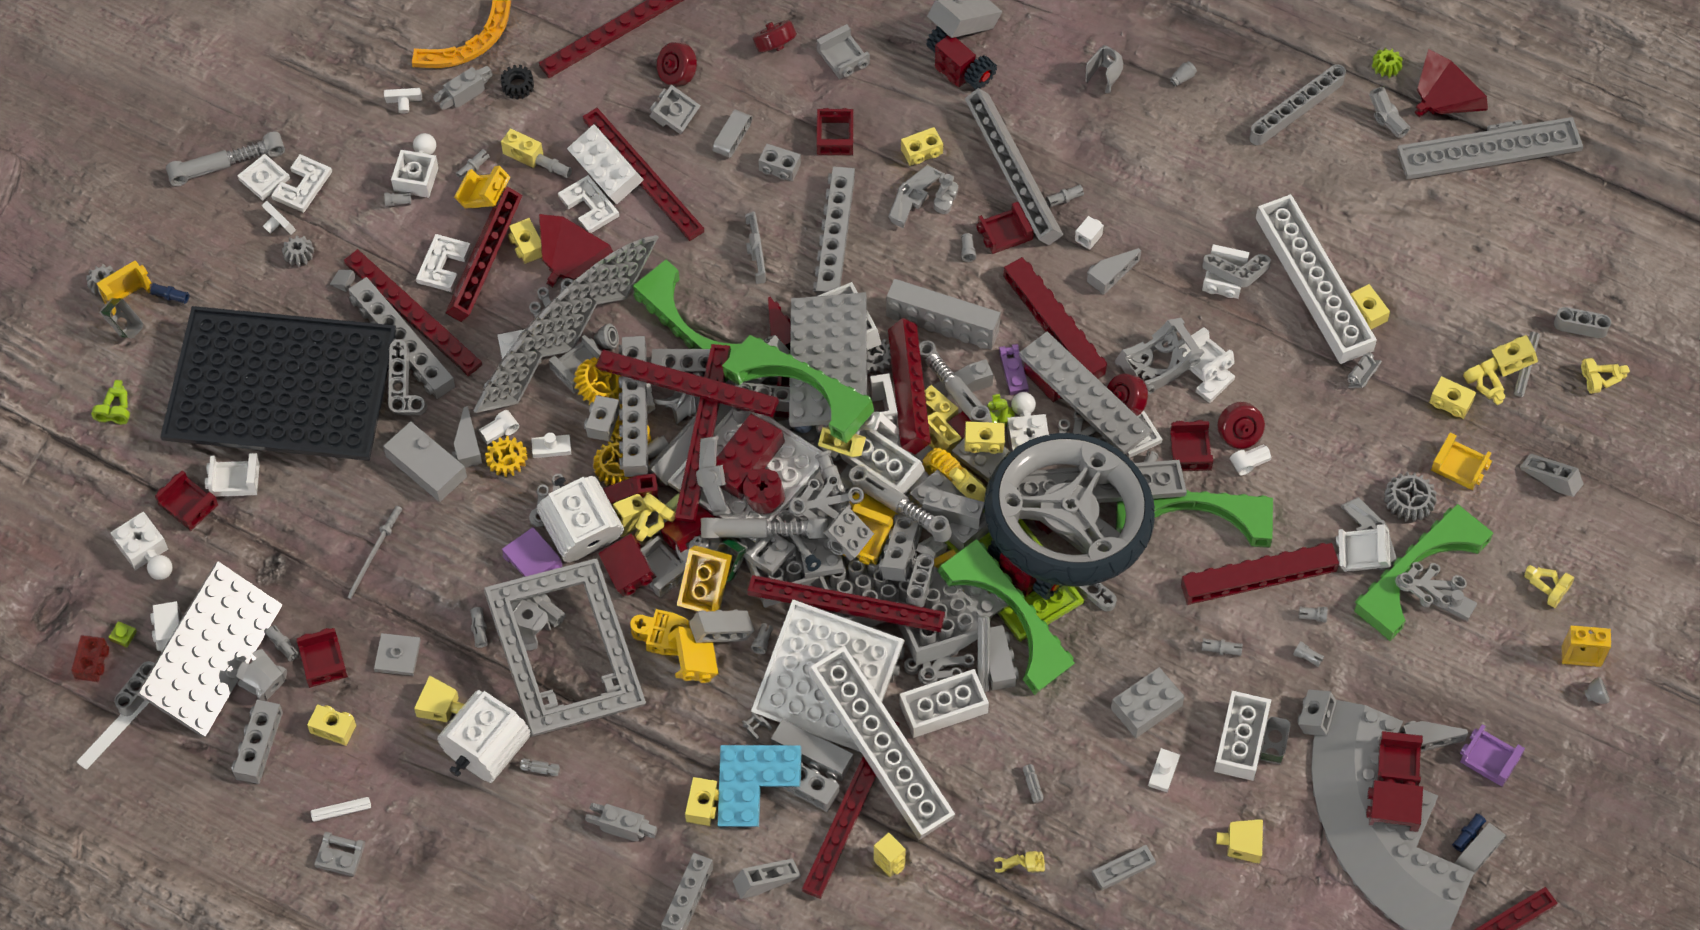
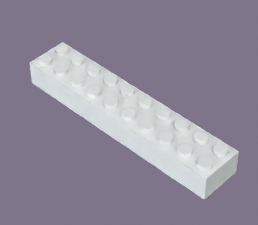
M1290 194L1258 206L1257 222L1339 363L1342 364L1363 356L1368 352H1374L1377 339L1293 196Z
M846 647L840 648L812 665L809 671L810 675L918 840L952 820L955 815L954 811Z

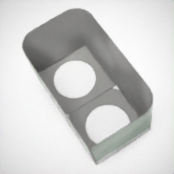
M111 298L99 311L120 337L134 338L143 328L141 319L122 298ZM115 307L116 313L111 317V310ZM121 317L127 320V327L124 330L116 323L117 319Z
M734 538L720 543L716 550L732 555V560L735 561L731 572H728L726 583L736 578L744 559V554L748 549L747 546ZM731 548L740 553H738V555L735 556L732 553Z
M1269 717L1267 719L1261 749V761L1281 764L1286 751L1290 730V722L1288 720L1277 717ZM1278 730L1282 734V740L1278 743L1271 742L1268 738L1269 732ZM1268 748H1274L1279 752V756L1265 753Z

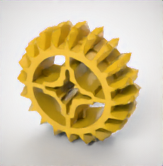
M595 357L585 360L578 366L573 380L576 383L574 388L579 389L578 395L583 396V401L588 400L589 405L595 401L596 395L619 399V393H622V388L619 387V377L622 376L598 370L596 368L598 359Z
M617 439L615 443L608 441V446L602 444L601 450L597 449L596 456L593 458L595 475L599 478L600 482L604 481L606 486L634 477H625L624 470H620L619 459L623 458V453H620L619 441Z
M934 448L929 451L922 460L925 472L929 476L936 470H939L951 482L953 479L949 476L950 471L955 467L959 470L963 469L956 458L941 448Z

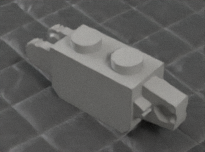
M488 66L479 70L471 67L444 84V89L436 93L433 99L435 102L443 100L440 104L442 110L452 105L460 107L484 91V84L492 77V71Z
M591 803L589 808L602 815L598 817L588 814L585 820L600 826L602 831L632 841H639V838L644 836L655 839L657 827L650 825L644 815L609 804L603 806Z

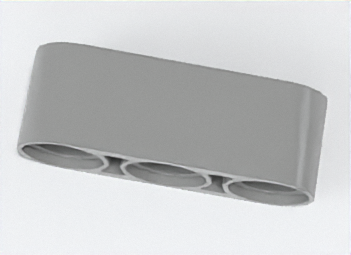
M735 109L716 138L713 152L731 158L748 131L752 122V116Z
M1562 307L1556 314L1554 326L1557 330L1604 338L1611 326V319L1604 314Z
M921 554L916 559L907 589V605L923 607L934 574V558L930 554Z
M144 662L116 695L114 702L122 716L132 715L144 701L143 698L137 695L138 691H134V689L141 687L147 677L146 674L150 672L155 664L154 662ZM129 702L127 706H122V704Z
M1487 824L1460 855L1455 864L1473 871L1475 874L1503 842L1506 834L1493 824Z

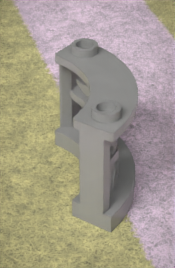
M1176 318L1167 320L1152 335L1153 339L1148 343L1144 344V342H1141L1133 347L1123 349L1114 362L1117 367H1122L1126 374L1138 376V374L1144 372L1142 374L1143 380L1150 378V380L1144 381L1147 386L1148 395H1150L1155 390L1175 380L1191 366L1199 363L1204 351L1198 347L1184 327L1185 322L1183 319ZM1177 332H1178V333L1180 334V336L1182 337V339L1179 340V341H1178ZM1168 342L1170 347L1164 348L1163 345ZM1186 343L1191 351L1185 357H1183L1184 352H1187V349H1179V347ZM1158 350L1162 353L1172 352L1168 369L1150 367L1154 360V351ZM1146 356L1149 357L1147 362L1145 360H1142V358Z

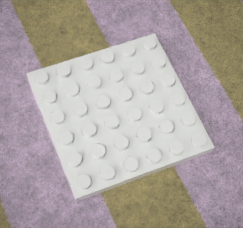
M733 408L714 429L713 437L719 436L717 440V456L743 424L737 423L733 419ZM751 412L783 432L785 443L765 469L778 473L784 488L785 500L781 507L774 509V512L759 514L748 505L745 495L740 500L721 489L729 510L731 509V513L717 515L716 517L730 519L767 518L768 521L774 522L775 520L776 522L778 513L786 510L789 507L790 501L796 498L808 485V482L821 470L815 455L823 451L770 417ZM687 460L667 481L669 486L678 492L681 490ZM702 488L699 505L713 514ZM749 538V539H751L752 541H754L755 543H757L761 538Z
M792 600L751 712L777 722H781L783 719L818 737L861 752L810 675V667L845 646L882 702L905 640Z

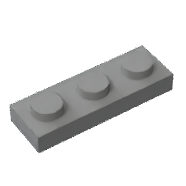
M1144 845L1093 870L1092 874L1101 890H1104L1156 865V861L1147 845Z

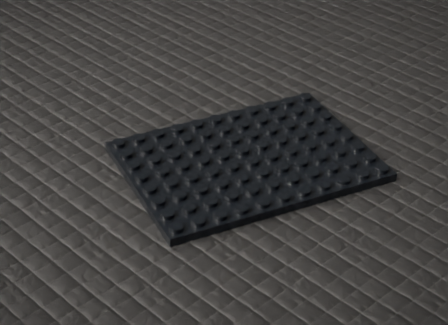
M192 306L160 438L162 441L370 461L389 370L390 344L395 340L396 325Z

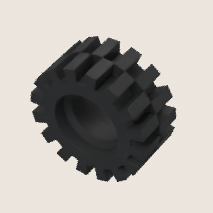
M513 65L512 69L510 66L507 67L508 71L504 70L503 74H501V86L505 95H509L511 99L515 96L517 100H519V96L522 99L525 98V94L529 96L534 88L531 71L526 66L522 68V65H519V68ZM515 79L524 80L520 85L511 84V81Z

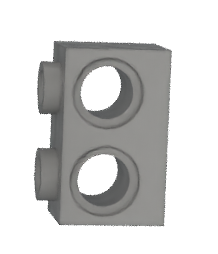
M766 144L759 158V171L792 182L801 165V154L770 144Z

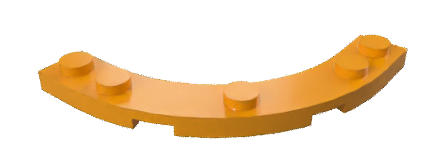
M492 0L490 16L484 25L483 31L466 41L465 45L456 48L454 46L446 49L414 48L412 67H452L471 61L485 53L497 42L505 30L509 19L511 0Z

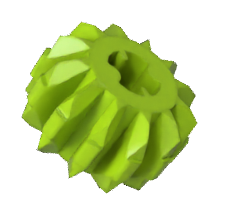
M1385 47L1383 51L1378 50L1373 56L1372 69H1375L1376 74H1381V77L1387 75L1390 79L1392 75L1396 76L1402 69L1403 59L1399 56V52H1393V48L1387 50Z

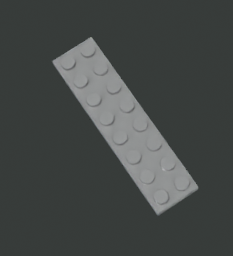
M1045 332L1019 352V357L1112 446L1124 454L1151 434V429L1048 332Z

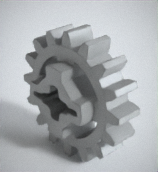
M883 339L881 345L867 350V375L871 371L874 375H877V371L884 373V367L886 369L890 368V345H886V339Z

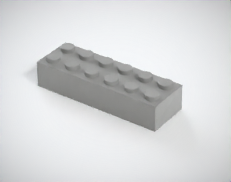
M893 280L886 296V316L893 320L904 318L927 331H934L945 337H953L964 343H972L983 349L992 350L999 333L1001 312L904 281Z

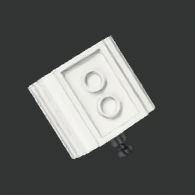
M593 476L582 477L567 485H564L566 482L564 477L558 478L554 481L555 486H560V488L549 493L546 498L540 501L536 508L563 561L568 563L579 560L611 544L624 531V527L598 479Z
M477 690L439 734L437 740L441 744V748L444 749L443 751L456 761L455 764L457 766H451L450 772L454 776L458 777L461 775L460 769H468L482 780L492 783L530 738L531 733L528 725L525 724V721L514 710L487 692Z

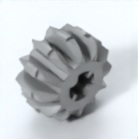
M296 235L295 239L289 237V242H284L282 254L284 255V260L289 262L291 266L297 264L300 267L301 263L307 265V260H312L314 248L312 247V242L307 240L305 236L299 238Z
M102 264L98 268L95 265V270H89V275L86 276L88 288L95 295L100 294L97 283L116 271L111 266L106 267Z

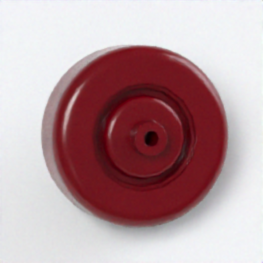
M784 20L776 24L769 22L765 25V29L753 36V41L760 53L773 49L779 51L784 48V44L794 39L797 33L790 20Z
M671 42L665 45L657 58V72L660 79L665 84L673 86H684L693 79L697 68V59L693 49L684 43Z
M1123 373L1115 376L1109 382L1107 388L1136 416L1140 415L1144 411L1148 400V390L1145 382L1140 377Z
M1236 402L1227 406L1220 414L1217 424L1218 433L1231 447L1246 449L1255 445L1261 439L1265 430V420L1262 413L1252 404Z

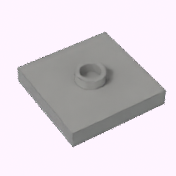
M381 633L374 671L414 676L421 642L420 637Z

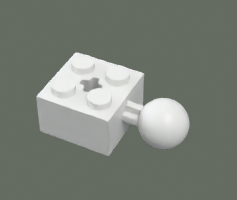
M422 133L416 136L413 141L415 152L400 150L391 182L394 192L411 193V195L429 198L438 171L437 158L435 155H431L436 149V141L430 134Z
M1027 392L1016 394L1011 402L1013 411L1020 417H1011L1007 420L1010 451L1031 439L1049 435L1046 414L1031 415L1035 409L1036 402L1034 397Z
M144 511L110 532L114 543L135 570L148 563L147 571L152 578L163 580L170 576L173 568L169 558L160 555L168 550L167 544Z
M177 601L153 605L154 613H150L151 623L155 628L152 631L153 641L156 642L157 651H163L183 617Z

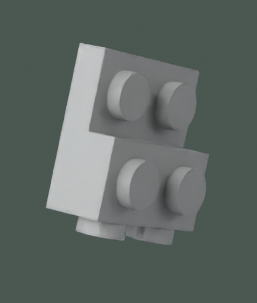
M671 85L668 90L664 88L658 96L661 99L659 103L656 101L649 109L652 112L649 117L663 127L667 124L681 134L701 105Z

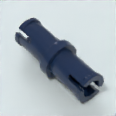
M153 283L150 289L151 295L164 297L168 301L175 300L186 304L189 300L188 292L177 290L173 286L166 287Z
M1476 813L1469 824L1461 829L1462 833L1452 846L1457 851L1463 852L1470 841L1477 837L1476 833L1486 822V819Z

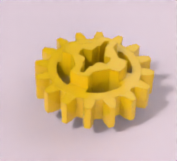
M506 436L505 440L499 437V442L492 441L493 447H487L488 452L485 453L487 466H490L491 472L496 470L498 476L501 472L504 473V477H507L508 473L514 476L515 470L521 472L520 466H526L525 460H528L526 447H523L522 441L517 443L515 437L512 441L509 440V436Z

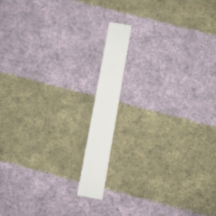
M144 700L130 716L120 715L78 759L77 763L87 770L149 702Z

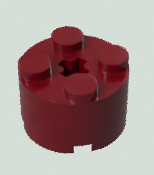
M770 469L751 470L743 483V492L748 505L753 511L759 514H770L777 507H781L785 500V492L778 473Z

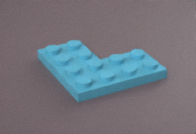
M721 745L718 826L759 827L760 787H800L802 747L800 745Z

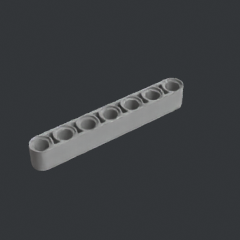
M1339 64L1331 66L1256 121L1251 127L1250 142L1254 145L1264 144L1340 88L1344 83L1346 69Z

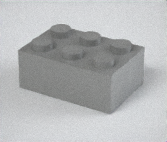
M1159 667L1112 699L1111 710L1131 734L1137 738L1182 707L1184 695Z

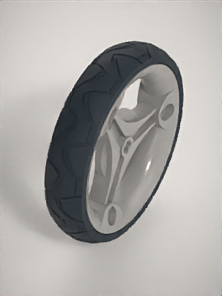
M1055 433L1031 439L1010 451L996 466L991 475L992 477L989 479L985 492L984 509L990 535L999 550L1013 565L1038 580L1072 587L1088 586L1107 581L1130 568L1139 559L1151 539L1155 522V506L1147 480L1129 457L1119 449L1100 439L1074 433ZM1058 464L1078 466L1080 475L1073 482L1054 485L1044 495L1021 496L1017 490L1020 483L1028 475L1043 467ZM1085 478L1091 481L1087 488L1081 486ZM1097 483H1111L1123 500L1126 518L1118 538H1104L1096 526L1099 516V504L1092 492ZM1019 519H1031L1045 522L1055 532L1073 536L1086 549L1088 554L1068 555L1044 548L1023 531L1018 521ZM1086 532L1089 533V535L1092 537V539H1093L1095 542H1092V541H1091V539L1088 537V535L1086 534Z

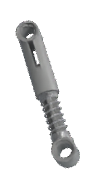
M269 132L264 135L262 141L257 142L255 145L252 143V146H243L242 149H233L232 152L230 150H222L186 162L173 161L167 164L166 171L171 185L182 186L189 179L229 168L231 164L236 163V161L241 162L242 159L246 160L245 158L250 159L252 156L255 158V155L260 156V154L278 157L285 152V147L280 133Z
M932 341L921 342L919 344L921 364L932 369L945 385L946 391L972 422L993 423L988 407L982 405L962 379L951 372V369L941 359L935 344Z
M862 465L854 466L849 471L853 487L860 488L864 493L894 512L902 513L906 517H910L914 522H918L919 525H922L933 535L935 541L946 542L951 538L952 531L946 517L933 516L930 513H926V510L922 511V508H918L917 505L914 506V503H910L906 495L870 474Z
M701 518V538H767L768 535L772 536L773 534L777 536L779 534L782 536L784 534L787 536L789 534L793 536L795 534L798 536L802 534V536L807 535L808 538H828L824 534L828 528V518H808V521L791 522V520L790 522H786V520L785 522H775V520L772 522L771 520L768 521L767 518Z

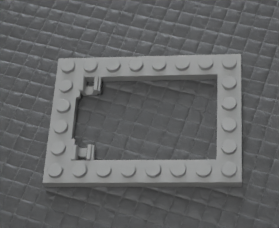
M597 558L484 588V593L532 737L646 705ZM584 584L613 673L601 676L602 683L605 684L606 693L564 706L562 704L558 706L553 690L539 692L511 602ZM613 680H616V686L613 685ZM548 699L549 704L544 705L542 700Z

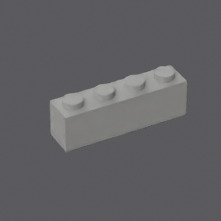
M783 719L771 737V745H800L802 747L801 762L807 764L809 768L825 773L827 777L834 780L842 781L853 763L852 753Z

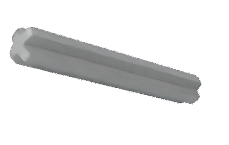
M1530 332L1528 339L1536 352L1540 335L1539 333ZM1532 365L1519 371L1514 390L1515 396H1524Z
M982 615L978 617V679L984 692L989 691L990 618L987 615Z

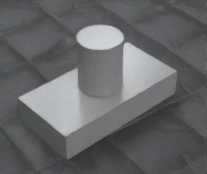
M1440 588L1439 592L1451 599L1448 607L1442 609L1468 622L1477 603L1465 597L1461 590L1453 591ZM1434 598L1433 604H1435L1436 606L1440 607V606L1437 604V599Z

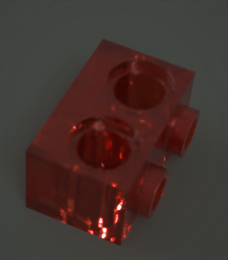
M81 635L71 669L75 679L99 682L100 675H103L105 669V657L109 655V646L104 638ZM98 648L96 651L90 652L92 649ZM88 666H93L91 669L85 670Z

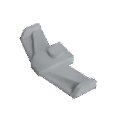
M927 164L910 179L903 182L898 188V193L888 216L891 222L904 228L911 207L913 206L916 209L921 207L928 197V192L924 190L940 178L943 172Z
M753 211L745 215L746 224H750L751 228L749 243H746L747 254H751L752 261L756 260L758 273L755 274L756 284L766 282V272L756 213Z
M719 436L700 439L699 470L696 472L697 483L703 488L714 516L731 513V509L729 510L720 485L726 484L723 465L716 466L717 440Z
M1359 497L1341 505V508L1360 525L1355 531L1377 529V525H1386L1384 520H1381ZM1389 535L1390 566H1392L1397 557Z

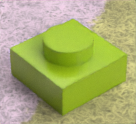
M118 621L108 638L110 641L127 648L137 631L136 628Z

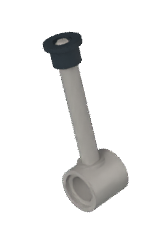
M783 510L777 515V522H785V520L786 522H790V520L791 522L797 521L796 517L789 510ZM784 534L782 536L793 539L805 558L808 571H815L821 566L820 559L811 554L800 536L797 534L794 536L792 534H789V536Z

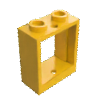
M1571 625L1562 644V664L1602 667L1611 648V629Z

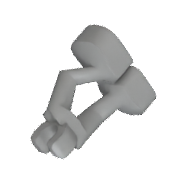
M941 173L939 178L941 185L936 193L934 209L941 214H948L950 212L953 200H955L958 193V184L953 182L954 176L951 174L945 175V173Z

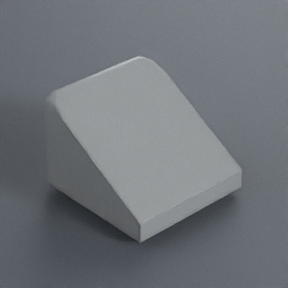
M338 270L330 286L347 292L355 279L354 271Z

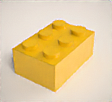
M696 545L690 548L677 606L698 612L702 610L706 612L720 610L732 555Z

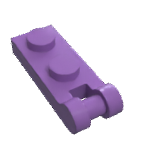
M1018 344L1007 348L1005 346L999 347V355L1009 394L1015 395L1020 392H1028L1029 388L1022 361L1019 357ZM1013 354L1014 358H1007V355Z

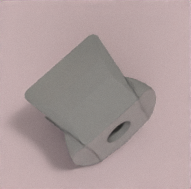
M1103 45L1086 64V83H1088L1099 67H1106L1108 83L1105 93H1110L1111 86L1116 82L1123 70V60L1118 52ZM1108 55L1112 56L1115 59V61L1110 59Z
M524 599L515 601L511 606L526 651L537 649L538 640L536 634L542 628L548 631L551 630L546 611Z
M259 649L250 653L252 658L250 664L245 662L240 664L236 677L240 679L238 686L256 695L258 700L267 701L285 682L287 669L275 665L263 649Z

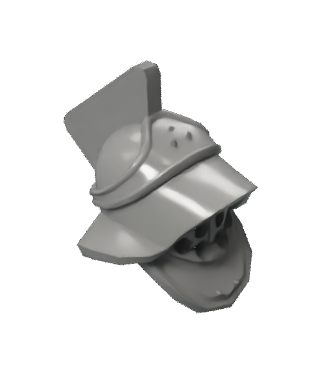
M675 391L673 396L664 399H653V402L657 405H665L666 408L670 407L673 410L675 422L678 424L686 416L696 415L700 398Z

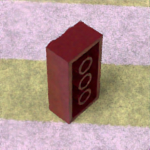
M751 413L716 457V466L723 465L726 483L725 485H720V488L741 500L744 496L743 483L751 470L765 469L785 443L782 430Z

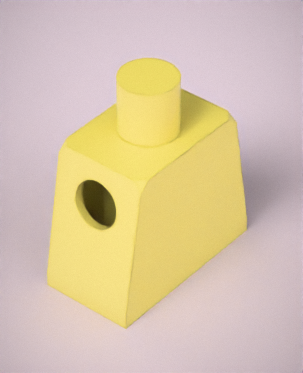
M957 467L953 468L949 476L953 479L952 483L967 498L984 502L987 487L967 469L959 470Z
M639 494L613 504V509L624 527L620 537L636 529L635 525L642 511L647 508Z
M429 676L414 709L416 717L448 722L451 714H457L464 704L457 702L459 697L454 688Z
M1263 820L1231 822L1228 833H1216V844L1228 845L1227 855L1229 857L1260 863L1262 858Z

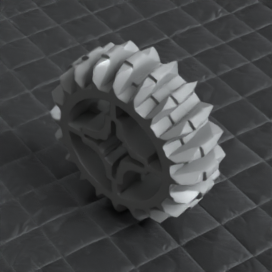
M1407 471L1404 476L1399 473L1397 478L1393 477L1386 486L1384 501L1387 503V509H1392V515L1397 513L1398 519L1405 517V522L1409 518L1415 522L1417 518L1422 520L1424 516L1428 517L1430 512L1434 510V505L1437 502L1434 484L1429 485V479L1423 480V474L1418 477L1416 472L1409 475Z

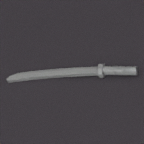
M395 506L385 525L379 528L381 535L348 595L349 599L353 597L384 538L392 533L391 528L402 511L400 506Z

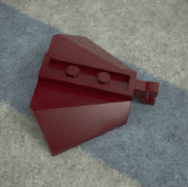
M1428 49L1417 88L1422 103L1416 105L1417 110H1415V114L1421 117L1428 111L1432 114L1487 111V96L1451 60Z
M539 214L542 261L549 267V271L552 272L546 284L552 288L560 277L575 280L593 265L613 253L608 243L565 217Z

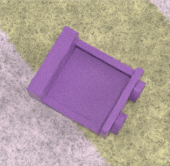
M534 527L502 548L504 559L508 563L511 562L523 577L562 567L561 558Z
M1482 724L1479 730L1475 728L1470 736L1471 743L1469 745L1465 744L1460 754L1463 756L1460 763L1503 787L1520 760L1525 748L1519 744L1516 748H1513L1486 732V726Z

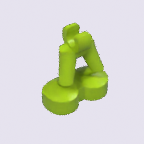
M115 380L113 388L110 387L102 405H95L93 407L91 415L94 420L103 423L113 421L117 424L128 423L130 412L127 410V391L122 385V380ZM119 397L120 405L112 406L111 408L110 404L113 399Z
M1000 394L992 395V401L986 405L990 411L993 423H1004V427H1006L1008 418L1015 417V413L1005 399H1000Z

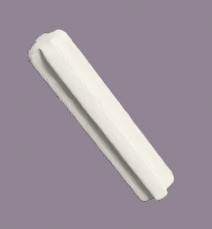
M369 797L314 809L311 810V818L316 822L370 809L371 802Z

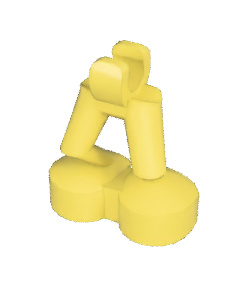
M1491 358L1481 363V365L1468 369L1463 374V377L1468 384L1477 381L1476 390L1488 397V399H1493L1494 403L1499 405L1503 403L1505 398L1503 393L1505 389L1495 374L1498 363L1495 358ZM1484 376L1490 377L1494 386L1493 389L1490 390L1483 386Z
M1585 358L1581 364L1582 374L1587 380V389L1590 394L1600 393L1602 385L1608 388L1621 382L1630 372L1627 365L1620 367L1618 364L1597 365L1593 358ZM1598 372L1612 373L1613 376L1605 381Z
M649 493L643 498L647 508L642 511L635 525L638 529L635 537L641 542L646 536L652 537L664 527V519L673 522L676 514L674 510ZM653 511L658 512V523L649 528L645 526L648 516Z
M1531 565L1526 568L1524 575L1525 578L1530 580L1529 583L1548 595L1547 603L1553 608L1557 607L1574 581V577L1568 573H1565L1559 579L1556 570L1540 567L1536 569ZM1541 576L1552 577L1556 585L1555 588L1551 589L1541 581Z
M1030 851L1026 852L1025 857L1016 854L1007 859L1001 857L994 859V862L1001 861L1003 864L1001 869H995L997 873H1003L1007 869H1012V867L1019 864L1025 867L1028 872L1045 871L1042 852Z

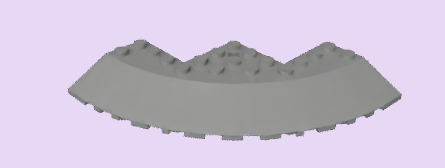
M657 235L645 237L614 251L593 265L555 297L527 328L519 334L518 339L501 360L491 378L484 384V390L473 411L478 413L518 404L542 357L569 352L573 349L597 304L627 299L659 237Z
M738 537L740 543L748 547L747 550H751L757 544L747 537ZM782 537L787 541L791 542L792 544L796 545L791 537ZM769 541L756 556L760 558L773 542ZM797 545L794 553L772 576L747 560L746 563L751 577L755 575L907 604V589L918 555L915 552L906 582L883 579L882 571L879 570V563L881 559H884L885 545L876 565L873 563L866 565L861 563L859 558L856 557L850 561L847 557L841 555L844 573L805 579L802 556ZM935 566L923 608L945 612L941 632L898 624L916 665L952 655L978 639V617L983 615L960 585H947L937 572L938 568ZM760 598L764 608L781 603L780 601ZM829 611V613L868 627L885 623L884 621Z
M1336 700L1327 736L1314 735L1311 774L1313 795L1317 804L1319 820L1322 822L1325 830L1326 839L1330 847L1333 848L1339 864L1353 880V884L1358 886L1368 901L1374 907H1378L1389 920L1392 919L1403 930H1450L1474 872L1417 848L1438 795L1423 789L1422 818L1418 832L1410 831V826L1383 822H1374V825H1369V818H1366L1367 806H1370L1371 799H1367L1368 788L1372 787L1374 780H1377L1379 739L1382 731L1399 733L1403 721L1366 705Z

